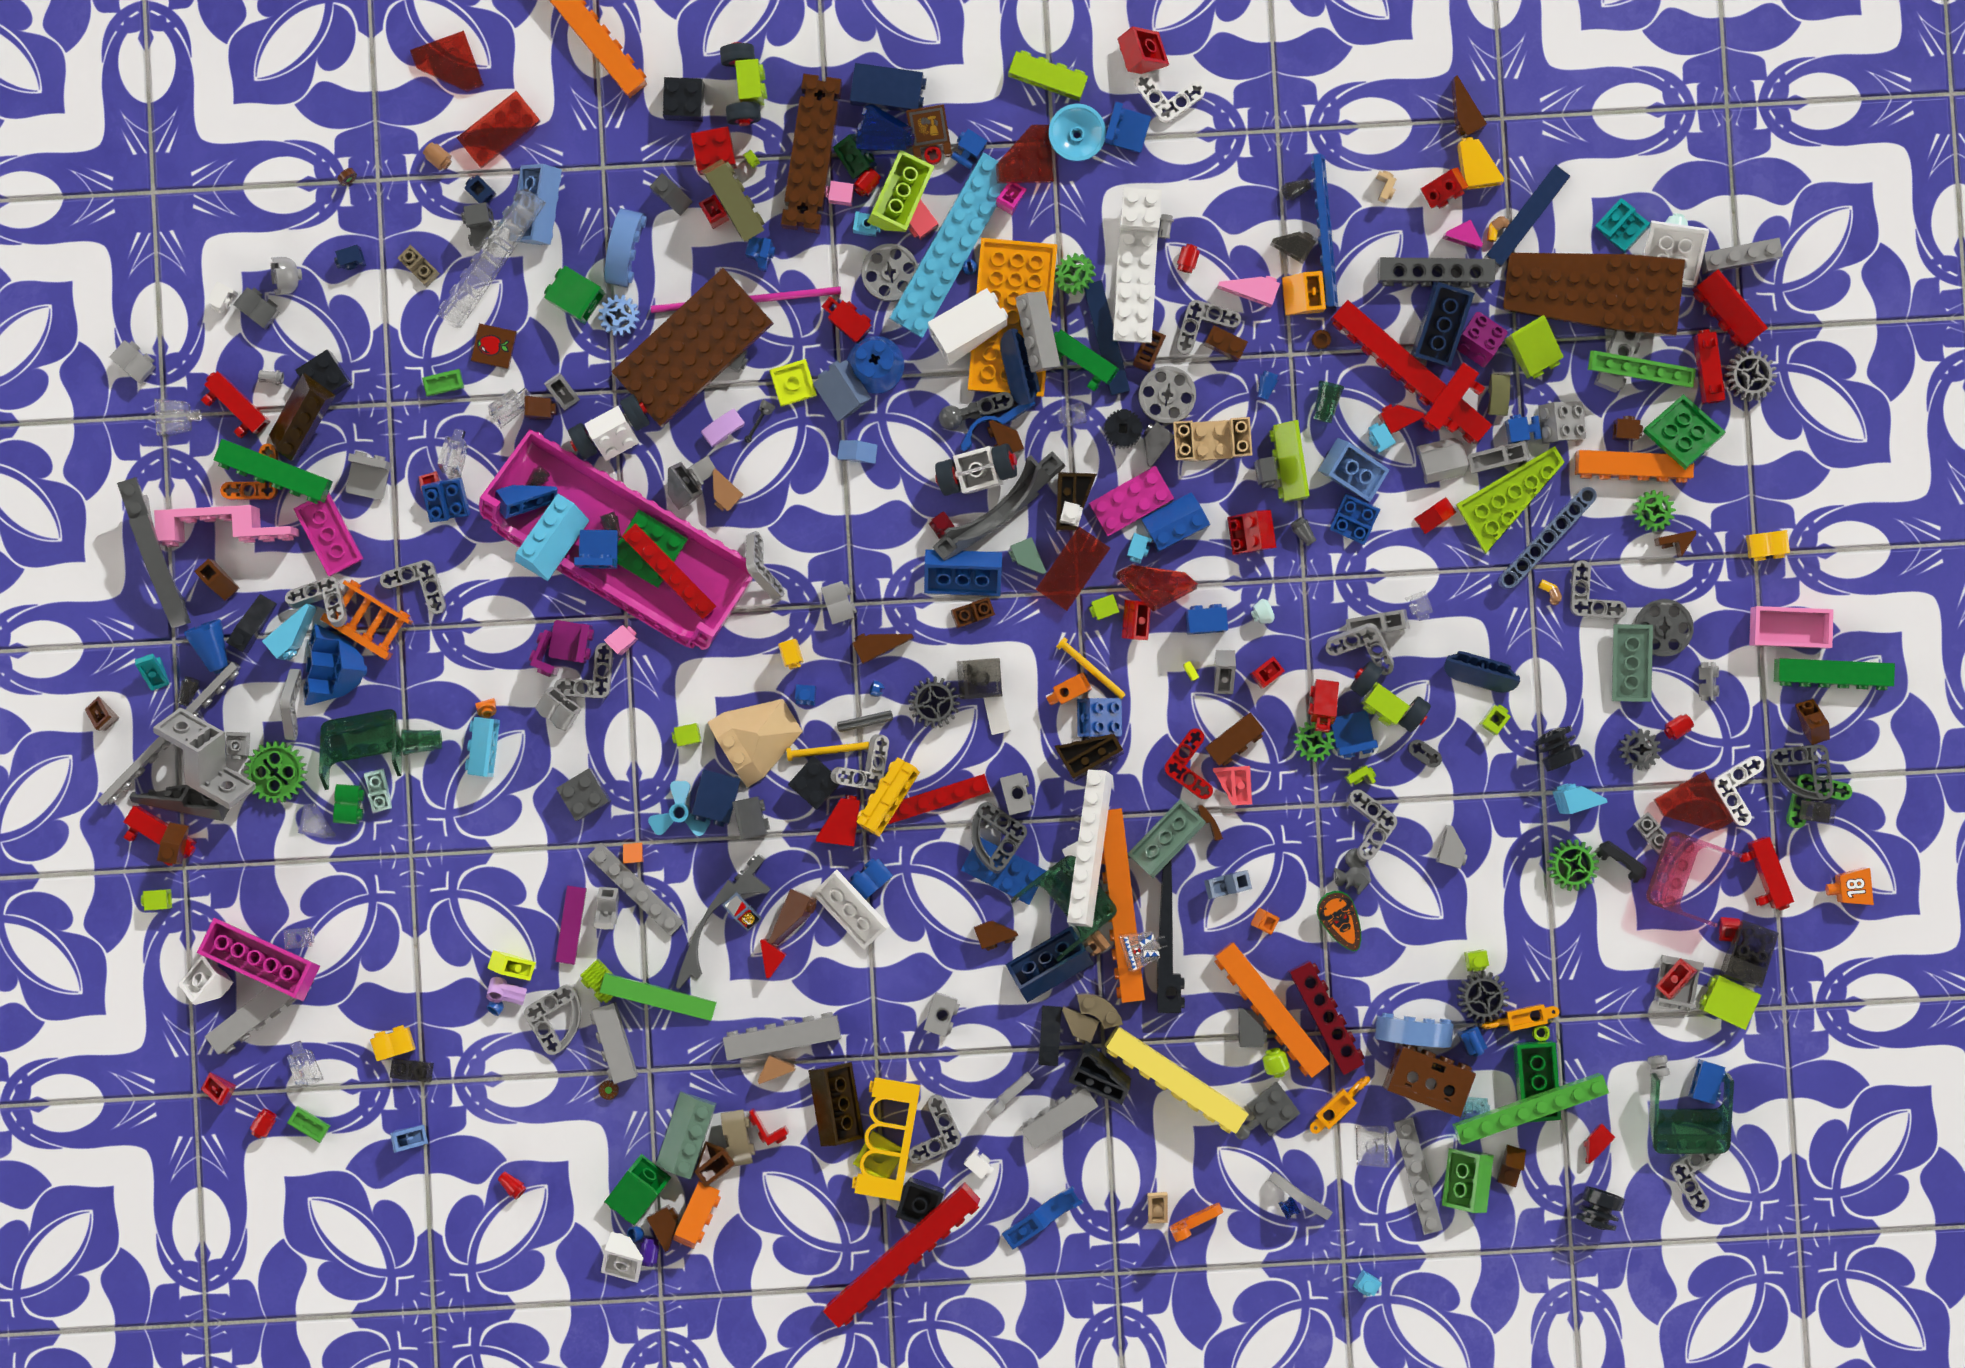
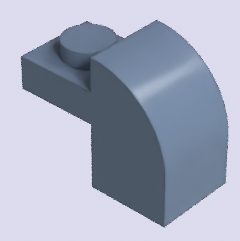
M1248 870L1204 880L1208 899L1252 889Z

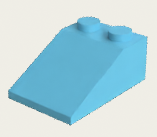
M306 603L262 640L277 659L291 660L298 654L297 650L300 649L317 608Z

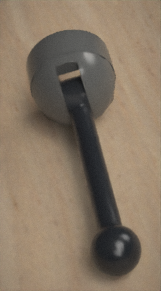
M764 399L761 401L759 406L761 414L749 435L745 436V442L750 443L752 441V435L764 415L772 414L776 406Z

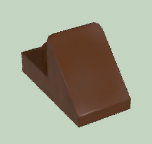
M1696 530L1654 539L1655 546H1662V549L1674 547V543L1677 557H1682L1696 536Z
M1506 1145L1496 1182L1516 1188L1521 1170L1524 1171L1525 1149Z

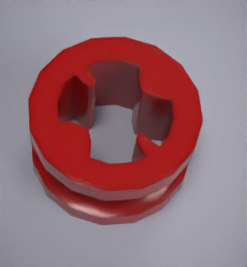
M936 146L928 147L924 154L926 162L931 165L938 164L942 156L940 149ZM936 151L938 158L934 157V160H930L928 153Z

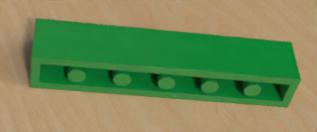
M221 439L213 459L219 462V467L227 470L230 467L237 469V474L245 477L248 474L253 475V480L263 484L265 481H269L272 483L271 487L282 490L283 487L290 489V494L297 497L303 494L308 496V501L318 504V501L325 503L333 483L329 479Z
M1786 658L1774 660V682H1780V686H1792V683H1799V687H1811V684H1818L1819 688H1830V684L1837 685V688L1849 689V685H1855L1856 689L1868 690V686H1876V690H1888V687L1894 686L1895 663Z

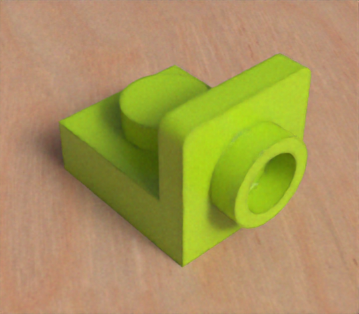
M1363 765L1345 776L1348 784L1354 783L1356 785L1364 780L1363 776L1366 775L1370 784H1374L1376 782L1374 779L1376 774L1371 767L1368 768L1366 765Z

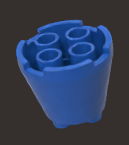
M871 336L860 340L851 349L847 360L855 376L861 381L867 392L872 394H882L893 389L901 380L905 366L899 347L891 340L881 336ZM872 355L878 360L877 365H874L873 362L871 363Z

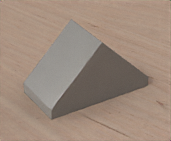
M560 372L544 383L564 411L580 400Z

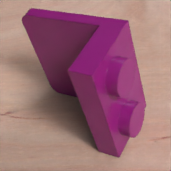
M1476 312L1461 334L1456 350L1485 368L1508 332L1482 313Z
M561 620L554 621L548 653L549 657L586 664L591 655L589 644L590 641H593L594 637L593 626Z
M544 630L543 633L540 632L536 643L539 644L536 651L533 650L530 655V665L538 668L537 672L548 677H551V674L557 676L559 668L542 662L552 636V632Z

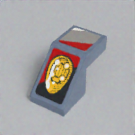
M738 892L734 893L722 904L729 914L747 931L762 919Z

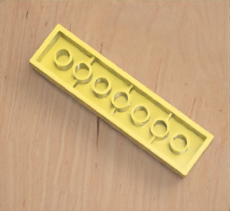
M1116 1026L1106 1041L1105 1046L1108 1054L1116 1059L1118 1056L1123 1059L1122 1062L1131 1069L1134 1067L1138 1068L1141 1076L1148 1080L1153 1078L1155 1085L1164 1091L1168 1088L1171 1090L1173 1097L1179 1101L1186 1100L1188 1107L1196 1112L1201 1110L1204 1112L1202 1115L1212 1123L1216 1120L1220 1123V1128L1230 1134L1232 1131L1236 1134L1249 1115L1246 1110L1121 1027Z

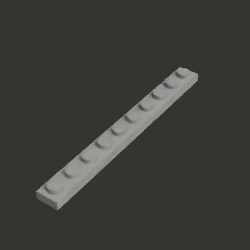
M231 662L185 710L198 717V712L202 708H207L213 700L211 698L215 694L219 695L226 688L225 684L229 680L233 681L239 675L238 671L241 667L236 662ZM159 736L97 801L102 806L112 805L119 798L117 795L122 790L126 791L132 785L130 781L135 776L137 778L141 776L146 770L144 767L148 763L152 764L159 757L158 753L162 749H167L172 743Z

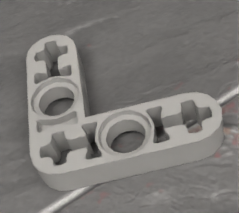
M1200 300L1191 301L1187 307L1177 340V351L1183 355L1189 354L1192 351L1201 321L1235 329L1241 322L1240 314L1234 310ZM1195 304L1199 305L1198 308L1201 309V312L1198 311L1195 318H1199V321L1187 318L1188 315L1192 317L1193 310L1190 307H1194ZM1212 309L1219 312V318L1216 320L1209 317V311ZM1223 312H1226L1225 317L1230 318L1234 315L1235 319L1238 320L1233 325L1229 324L1230 321L1227 319L1220 322ZM1188 322L1195 324L1196 330L1190 333L1185 330V325ZM1186 336H1193V340L1191 338L1188 340L1190 348L1182 350L1180 343H1184Z
M757 531L746 535V568L748 573L773 600L783 597L785 593L781 583L764 566V543L761 535Z
M422 560L386 571L381 575L380 583L384 588L388 589L420 580L429 611L434 614H441L445 611V598L436 568L432 562ZM424 564L431 567L428 570L429 576H434V578L423 580V578H427L426 573L421 571L424 568ZM406 569H410L413 573L412 578L409 580H405L402 575ZM396 572H398V577L401 580L400 583L397 579L391 581L392 585L385 583L388 575L392 578L397 577ZM429 582L436 584L437 588L433 593H429L426 589ZM439 594V597H436V600L438 603H442V606H439L438 611L437 609L432 608V605H434L435 602L434 598L429 599V596H435Z
M1584 560L1574 563L1571 576V613L1582 617L1614 619L1625 616L1627 607L1621 601L1589 599L1591 566ZM1581 564H1583V568H1586V571L1582 573V578L1586 577V580H1576V577H1580V571H1577V567H1580ZM1578 583L1585 585V592L1582 594L1577 593L1575 590V586ZM1581 602V606H1589L1590 614H1587L1588 609L1580 610L1579 613L1578 609H1575V605ZM1596 603H1600L1603 606L1601 614H1596L1593 610ZM1619 605V608H1622V612H1619L1618 615H1616L1615 611H1608V608H1614Z
M326 577L288 591L285 595L286 603L293 609L303 607L306 603L311 604L324 599L327 618L334 627H341L347 621L341 586L334 577ZM317 589L315 595L308 596L311 590ZM338 598V602L335 605H330L332 599ZM335 611L339 613L337 620H335L337 618Z
M1372 623L1364 624L1332 636L1326 642V652L1332 656H1337L1365 645L1373 663L1383 670L1382 675H1389L1394 668L1393 658L1378 627ZM1367 630L1373 632V636L1366 634ZM1355 636L1357 638V642L1353 644L1349 643L1347 641V637ZM1331 643L1338 645L1337 649L1331 647ZM1379 645L1383 648V651L1375 653L1372 647ZM1382 657H1384L1385 664H1389L1388 668L1382 666Z
M607 643L597 645L595 649L593 680L562 678L555 682L554 688L562 693V690L558 689L562 682H565L567 686H572L571 682H575L573 686L574 694H571V689H565L564 696L606 698L611 691L613 649ZM603 646H606V649L609 650V654L605 655V660H609V663H598V659L602 660L603 657L599 653ZM601 665H605L608 668V673L605 676L598 674L597 670ZM597 678L608 679V682H603V687L607 690L602 695L596 691L601 685V681L597 682ZM580 683H585L588 687L587 692L584 694H580L577 691V686Z
M301 669L289 670L280 700L285 740L296 741L298 736L295 701L302 680Z
M875 734L871 737L865 771L836 767L831 772L832 781L840 785L877 790L879 780L884 777L889 748L888 738L880 734ZM877 741H881L882 744L877 745ZM875 757H878L880 760V763L877 767H874L873 760ZM858 773L860 775V781L856 784L854 782V776ZM844 774L848 776L847 779L839 778L838 775ZM867 778L875 779V783L866 782Z
M1357 789L1349 794L1348 803L1375 824L1357 849L1358 858L1362 861H1369L1375 857L1396 827L1397 818L1364 791ZM1353 795H1360V801L1355 803ZM1366 800H1367L1369 803H1367V804L1364 806V808H1361V806L1364 805L1363 803L1366 802ZM1370 805H1373L1377 808L1376 815H1370L1368 813V807ZM1383 812L1384 814L1381 817H1383L1384 819L1390 818V823L1392 825L1386 826V821L1384 819L1380 818L1379 820H1377L1376 818L1379 817ZM1374 832L1381 834L1382 840L1380 842L1373 840L1372 835ZM1370 844L1373 845L1369 850L1370 855L1364 856L1362 849L1368 848Z
M1026 1072L986 1107V1113L992 1120L1005 1110V1105L1034 1080L1030 1073Z
M939 1094L932 1095L929 1098L928 1107L940 1134L911 1147L908 1156L913 1163H922L960 1144L961 1136L945 1099ZM933 1099L941 1100L940 1108L941 1110L945 1108L947 1112H941L936 1116L935 1113L938 1112L936 1106L932 1107ZM941 1116H948L950 1119L949 1125H940L939 1118ZM953 1126L954 1129H951V1133L953 1136L957 1135L956 1143L948 1142L949 1134L948 1132L944 1134L942 1130H948ZM932 1141H937L940 1144V1149L937 1152H933L929 1148V1144ZM926 1145V1150L930 1155L926 1156L925 1152L920 1155V1159L912 1157L914 1150L917 1149L920 1152L924 1150L922 1146Z
M1714 1141L1703 1143L1674 1161L1670 1166L1672 1177L1690 1206L1698 1212H1704L1709 1208V1200L1692 1173L1721 1155V1146ZM1710 1145L1716 1147V1149H1714V1154L1707 1153L1705 1155L1707 1157V1159L1705 1160L1704 1155L1700 1151L1702 1150L1704 1153H1706L1710 1150ZM1693 1155L1700 1156L1701 1161L1698 1165L1691 1163ZM1676 1166L1684 1167L1682 1173L1686 1178L1683 1179L1679 1173H1675L1677 1171ZM1688 1181H1692L1695 1185L1694 1190L1691 1192L1685 1190V1183ZM1696 1194L1700 1200H1704L1702 1207L1696 1206L1697 1200L1693 1195Z
M1274 1171L1269 1177L1271 1182L1309 1210L1326 1220L1332 1215L1333 1212L1303 1193Z

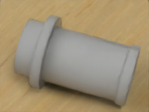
M1161 214L1158 238L1170 239L1171 225L1174 222L1172 215Z
M260 370L258 379L259 382L279 385L284 382V373L280 372V370L276 372Z

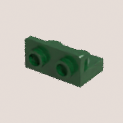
M849 134L832 147L852 179L858 178L869 168L877 166L874 155L867 150L864 145V139L858 134Z

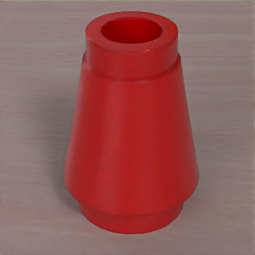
M506 1171L498 1178V1181L511 1198L518 1199L526 1190L523 1182Z

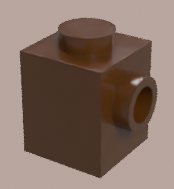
M1623 416V419L1617 418L1614 420L1612 440H1639L1643 434V425H1640L1641 420H1635L1634 416Z

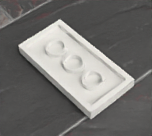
M838 870L833 872L812 893L863 949L869 946L890 926Z

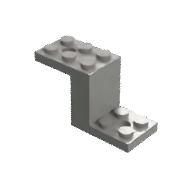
M181 707L153 727L156 735L183 749L185 784L228 809L232 808L256 789V783L226 767L225 732Z

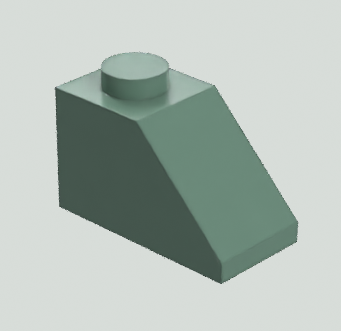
M1032 537L1010 546L1011 551H1008L1012 562L1016 561L1017 565L1041 575L1046 574Z

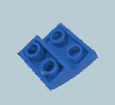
M462 477L421 486L430 523L448 521L450 518L464 517L471 514Z
M1345 493L1330 526V530L1365 545L1381 509Z

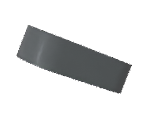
M1413 740L1409 743L1408 752L1426 766L1435 768L1441 764V754L1425 742ZM1419 743L1420 749L1423 750L1424 753L1422 754L1418 751L1414 753V748L1412 747V745H1417ZM1429 754L1430 756H1433L1435 754V759L1437 760V763L1432 762L1430 764V759L1425 755Z

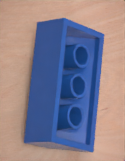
M926 549L924 593L1001 596L1002 552L961 551L944 561L935 550Z

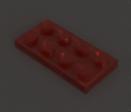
M515 91L456 138L482 169L541 121L520 94Z
M1078 527L1036 590L1068 611L1110 550V547L1081 527Z

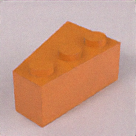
M698 1182L676 1229L674 1241L692 1249L695 1248L697 1242L701 1243L705 1234L703 1228L705 1224L709 1226L713 1214H710L712 1208H717L721 1197L718 1196L720 1190L709 1185L705 1187L702 1182Z

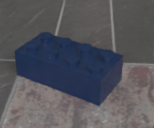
M1434 281L1411 355L1451 367L1475 293Z

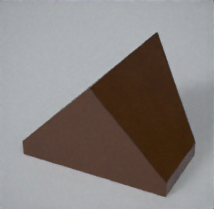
M706 1141L694 1172L703 1185L707 1187L728 1173L735 1166V1163L725 1148Z

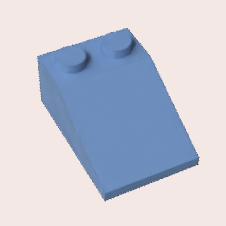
M1340 438L1336 439L1318 469L1319 472L1368 502H1371L1390 470L1350 442Z

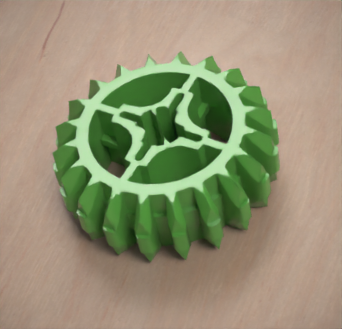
M1570 839L1566 840V845L1563 842H1559L1561 849L1554 846L1553 849L1556 854L1549 853V856L1553 857V860H1547V863L1552 864V867H1548L1547 871H1553L1549 877H1557L1553 883L1557 885L1561 882V889H1564L1567 885V891H1571L1573 886L1575 891H1579V884L1583 889L1587 888L1585 881L1588 884H1592L1590 876L1593 878L1597 877L1593 870L1599 871V867H1594L1595 863H1599V860H1593V857L1597 855L1596 852L1589 853L1592 847L1588 846L1585 848L1586 842H1581L1579 845V840L1577 839L1573 841V845ZM1568 850H1577L1569 859L1562 857V854ZM1582 854L1587 860V869L1581 864ZM1559 862L1565 867L1564 877L1560 874ZM1567 862H1574L1576 867L1580 869L1572 868L1571 871V866ZM1576 872L1584 874L1576 881H1569L1570 877Z

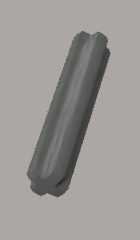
M889 710L840 721L837 723V728L839 732L892 721L893 714Z

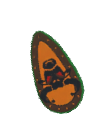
M1342 891L1326 893L1317 904L1316 912L1318 919L1340 945L1351 951H1357L1361 944V927L1353 900Z

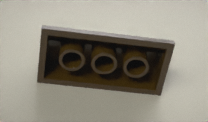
M305 373L302 374L269 433L275 450L290 461L302 456L336 396Z
M852 1062L808 1070L821 1147L837 1146L863 1139L864 1133Z

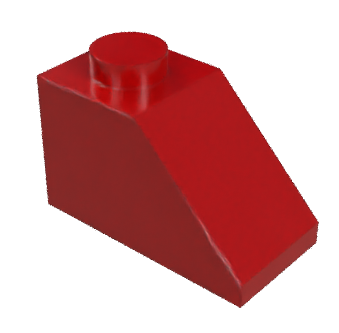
M1392 404L1382 408V413L1378 415L1382 424L1385 423L1391 434L1423 419L1425 416L1422 412L1401 405L1393 407Z

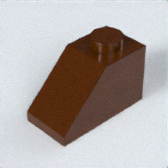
M525 396V416L530 420H553V415H556V403H553L551 398Z
M169 823L160 842L157 861L182 864L189 831L188 825Z
M669 1204L647 1217L665 1252L671 1247L678 1223L677 1218L679 1217L675 1208H671Z

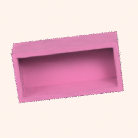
M1763 606L1750 608L1749 646L1832 648L1833 609Z

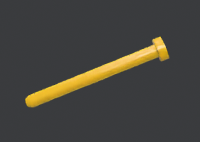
M1064 637L1056 647L1059 650L1062 648L1117 697L1122 699L1125 696V693L1071 647L1067 643V638Z
M869 742L800 750L786 748L787 760L793 761L792 758L868 750Z

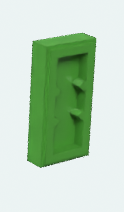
M460 369L422 377L427 397L464 388Z
M299 1106L296 1107L287 1122L290 1126L319 1143L322 1142L331 1125Z

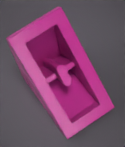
M1011 181L996 200L997 207L1013 215L1027 189Z
M1471 220L1447 231L1442 238L1476 250H1480L1483 245Z

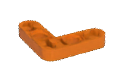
M264 444L260 447L259 453L265 455L264 451H267L269 448L273 451V454H270L269 457L278 460V451L275 450L273 445ZM225 482L221 486L220 492L224 498L229 500H271L277 496L278 489L271 487L272 483L269 482V488L273 489V492H270L269 496H267V493H264V489H267L266 482L264 484L261 482ZM231 486L233 489H239L241 496H239L238 492H232L231 496H229L225 491ZM253 486L254 493L251 496H246L244 493L245 487Z
M1215 1203L1172 1224L1169 1227L1176 1242L1182 1241L1191 1236L1190 1229L1222 1214L1224 1211L1220 1203Z

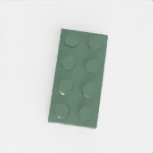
M1613 624L1612 701L1651 702L1653 625Z
M1180 799L1127 854L1154 878L1206 822Z

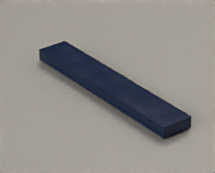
M1555 164L1485 256L1489 259H1495V263L1501 267L1567 182L1570 175Z
M1102 280L1089 283V289L1084 288L1101 357L1119 368V371L1109 384L1111 396L1130 392L1118 341H1113L1114 326Z

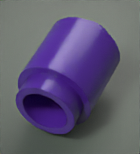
M643 1238V1242L640 1243L639 1252L643 1257L642 1266L653 1267V1264H657L660 1247L658 1239Z

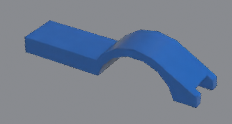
M1036 403L1019 404L999 418L996 416H984L977 419L970 426L961 444L962 451L964 452L972 447V433L980 424L993 420L1006 425L1034 407Z
M1071 1186L1050 1198L1035 1211L1005 1230L1002 1235L1013 1250L1045 1229L1056 1218L1073 1208L1075 1209L1084 1201L1078 1199L1074 1193V1187Z

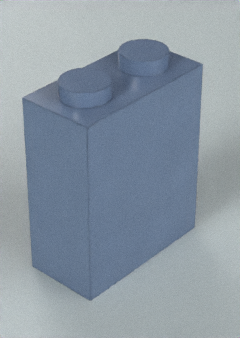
M847 360L841 363L839 361L832 363L829 366L830 370L820 373L817 376L819 379L813 383L837 422L850 417L872 399L861 381L855 376Z

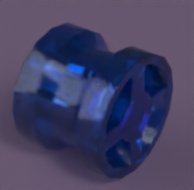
M1291 1196L1286 1201L1278 1203L1287 1220L1292 1215L1301 1213Z

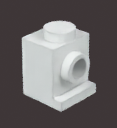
M217 281L206 302L211 304V309L221 313V311H225L226 308L228 309L231 306L232 296H237L238 293Z
M1065 501L1060 522L1078 527L1083 508L1078 504Z
M976 1147L964 1161V1165L982 1179L984 1176L988 1177L994 1168L989 1163L991 1160L985 1154H978L979 1149Z

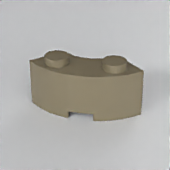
M1076 993L1081 1014H1090L1097 1017L1104 1029L1123 1025L1119 1013L1109 1001L1092 993Z
M743 1109L720 1113L723 1136L725 1135L727 1145L725 1148L734 1161L735 1166L753 1163L752 1155H755L754 1143L750 1144L748 1128H751L749 1116L745 1117Z

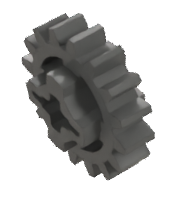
M1638 729L1637 733L1635 730H1631V736L1625 734L1626 740H1620L1623 747L1618 748V750L1623 751V754L1619 757L1626 759L1624 761L1625 765L1630 763V769H1634L1636 766L1637 770H1642L1643 766L1645 769H1649V763L1655 765L1654 759H1660V756L1657 755V752L1662 751V749L1657 748L1660 741H1654L1656 735L1649 736V730H1646L1644 733L1642 729ZM1636 738L1635 742L1631 746H1628L1630 741ZM1645 738L1650 742L1651 746L1645 742ZM1641 747L1647 749V751L1639 752L1632 749ZM1628 753L1634 756V760L1631 759ZM1651 753L1649 759L1645 761V757Z

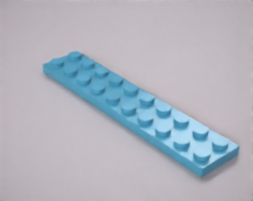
M984 152L981 154L889 319L921 338L924 336L928 329V322L933 320L962 269L964 262L967 260L997 207L996 200L1005 186L1010 184L1016 172Z

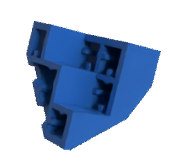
M314 624L309 638L311 657H307L305 672L309 673L303 686L304 705H312L342 697L360 685L362 678L367 674V666L364 665L363 656L349 641L320 625Z

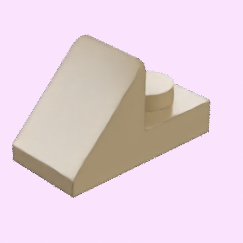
M1167 1192L1147 1193L1148 1223H1168Z

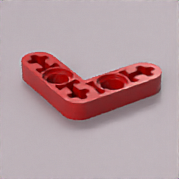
M1194 728L1186 734L1165 763L1164 770L1168 776L1197 797L1208 799L1213 793L1212 786L1186 767L1189 760L1204 741V733L1200 729ZM1199 732L1200 741H1194L1192 745L1195 748L1193 750L1190 745L1184 742L1192 740L1191 733ZM1187 747L1190 754L1187 758L1180 757V748ZM1176 763V768L1179 771H1182V768L1186 770L1181 774L1180 779L1176 778L1179 775L1174 771L1172 773L1169 772V764L1173 765ZM1186 774H1191L1194 777V782L1191 785H1187L1183 781V777ZM1198 779L1201 781L1199 783L1201 787L1208 786V795H1200L1201 790L1197 787L1195 788V791L1192 789V787L1196 785Z

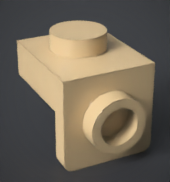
M1379 171L1376 179L1385 182V186L1378 198V201L1383 203L1387 199L1391 200L1396 190L1393 186L1397 179L1390 172Z

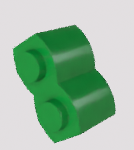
M336 784L333 823L359 824V820L362 821L363 809H360V803L364 801L365 791L362 790L361 785Z

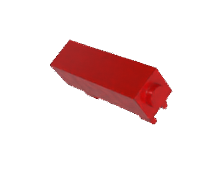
M1710 329L1700 330L1698 334L1693 336L1701 401L1702 404L1722 402L1726 399L1717 333L1710 332Z
M1463 362L1421 420L1424 423L1423 426L1431 432L1434 430L1436 432L1439 431L1442 426L1452 433L1455 432L1459 425L1448 419V417L1469 388L1477 395L1484 391L1485 387L1474 381L1479 373Z
M218 371L216 373L213 372L207 377V382L204 385L210 392L201 401L210 407L218 398L242 422L234 430L238 437L242 439L249 430L258 435L271 422L222 373Z
M133 806L123 821L130 826V829L123 838L129 842L134 841L138 832L160 845L169 824L142 807ZM188 836L183 858L191 857L196 850L195 844L197 842ZM163 862V863L167 864L168 866H170V865L172 866V865H173V864H171V863Z
M1765 836L1748 842L1750 851L1738 856L1740 862L1743 863L1753 859L1766 894L1754 898L1757 906L1770 903L1771 908H1778L1779 911L1789 908V904L1793 903L1794 899L1771 838Z

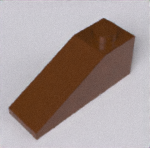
M1457 75L1451 81L1455 130L1460 137L1467 138L1482 130L1487 123Z
M863 633L855 637V642L852 644L862 664H865L914 639L912 634H869L866 636Z
M790 889L768 943L779 945L815 911L817 899Z

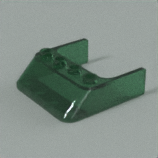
M386 709L332 719L322 724L319 777L325 790H329L330 768L333 764L367 756L392 752V763L397 777L402 776V740L397 714L394 710Z
M1068 855L1018 892L1010 902L1013 904L1033 888L1041 887L1048 892L1068 917L1076 857ZM1099 884L1092 928L1075 926L1080 933V938L1056 958L1058 961L1091 937L1116 915L1117 908Z
M1651 1073L1649 1121L1652 1144L1657 1153L1722 1154L1729 1150L1731 1145L1734 1080L1731 1075L1725 1073L1723 1103L1718 1108L1660 1109V1080L1656 1073Z

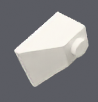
M201 956L178 985L192 1004L197 1005L221 998L234 982L225 971L209 958Z
M611 1232L604 1252L601 1273L638 1283L643 1257L630 1237L621 1233Z

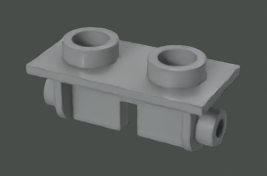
M1701 662V666H1699V680H1706V683L1699 684V697H1701V701H1709V697H1711V701H1716V697H1719V685H1716V678L1719 677V667L1716 666L1715 662H1711V666H1708V662Z

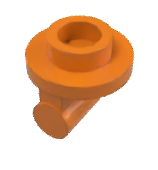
M494 698L475 703L477 714L480 717L490 718L496 714V701Z

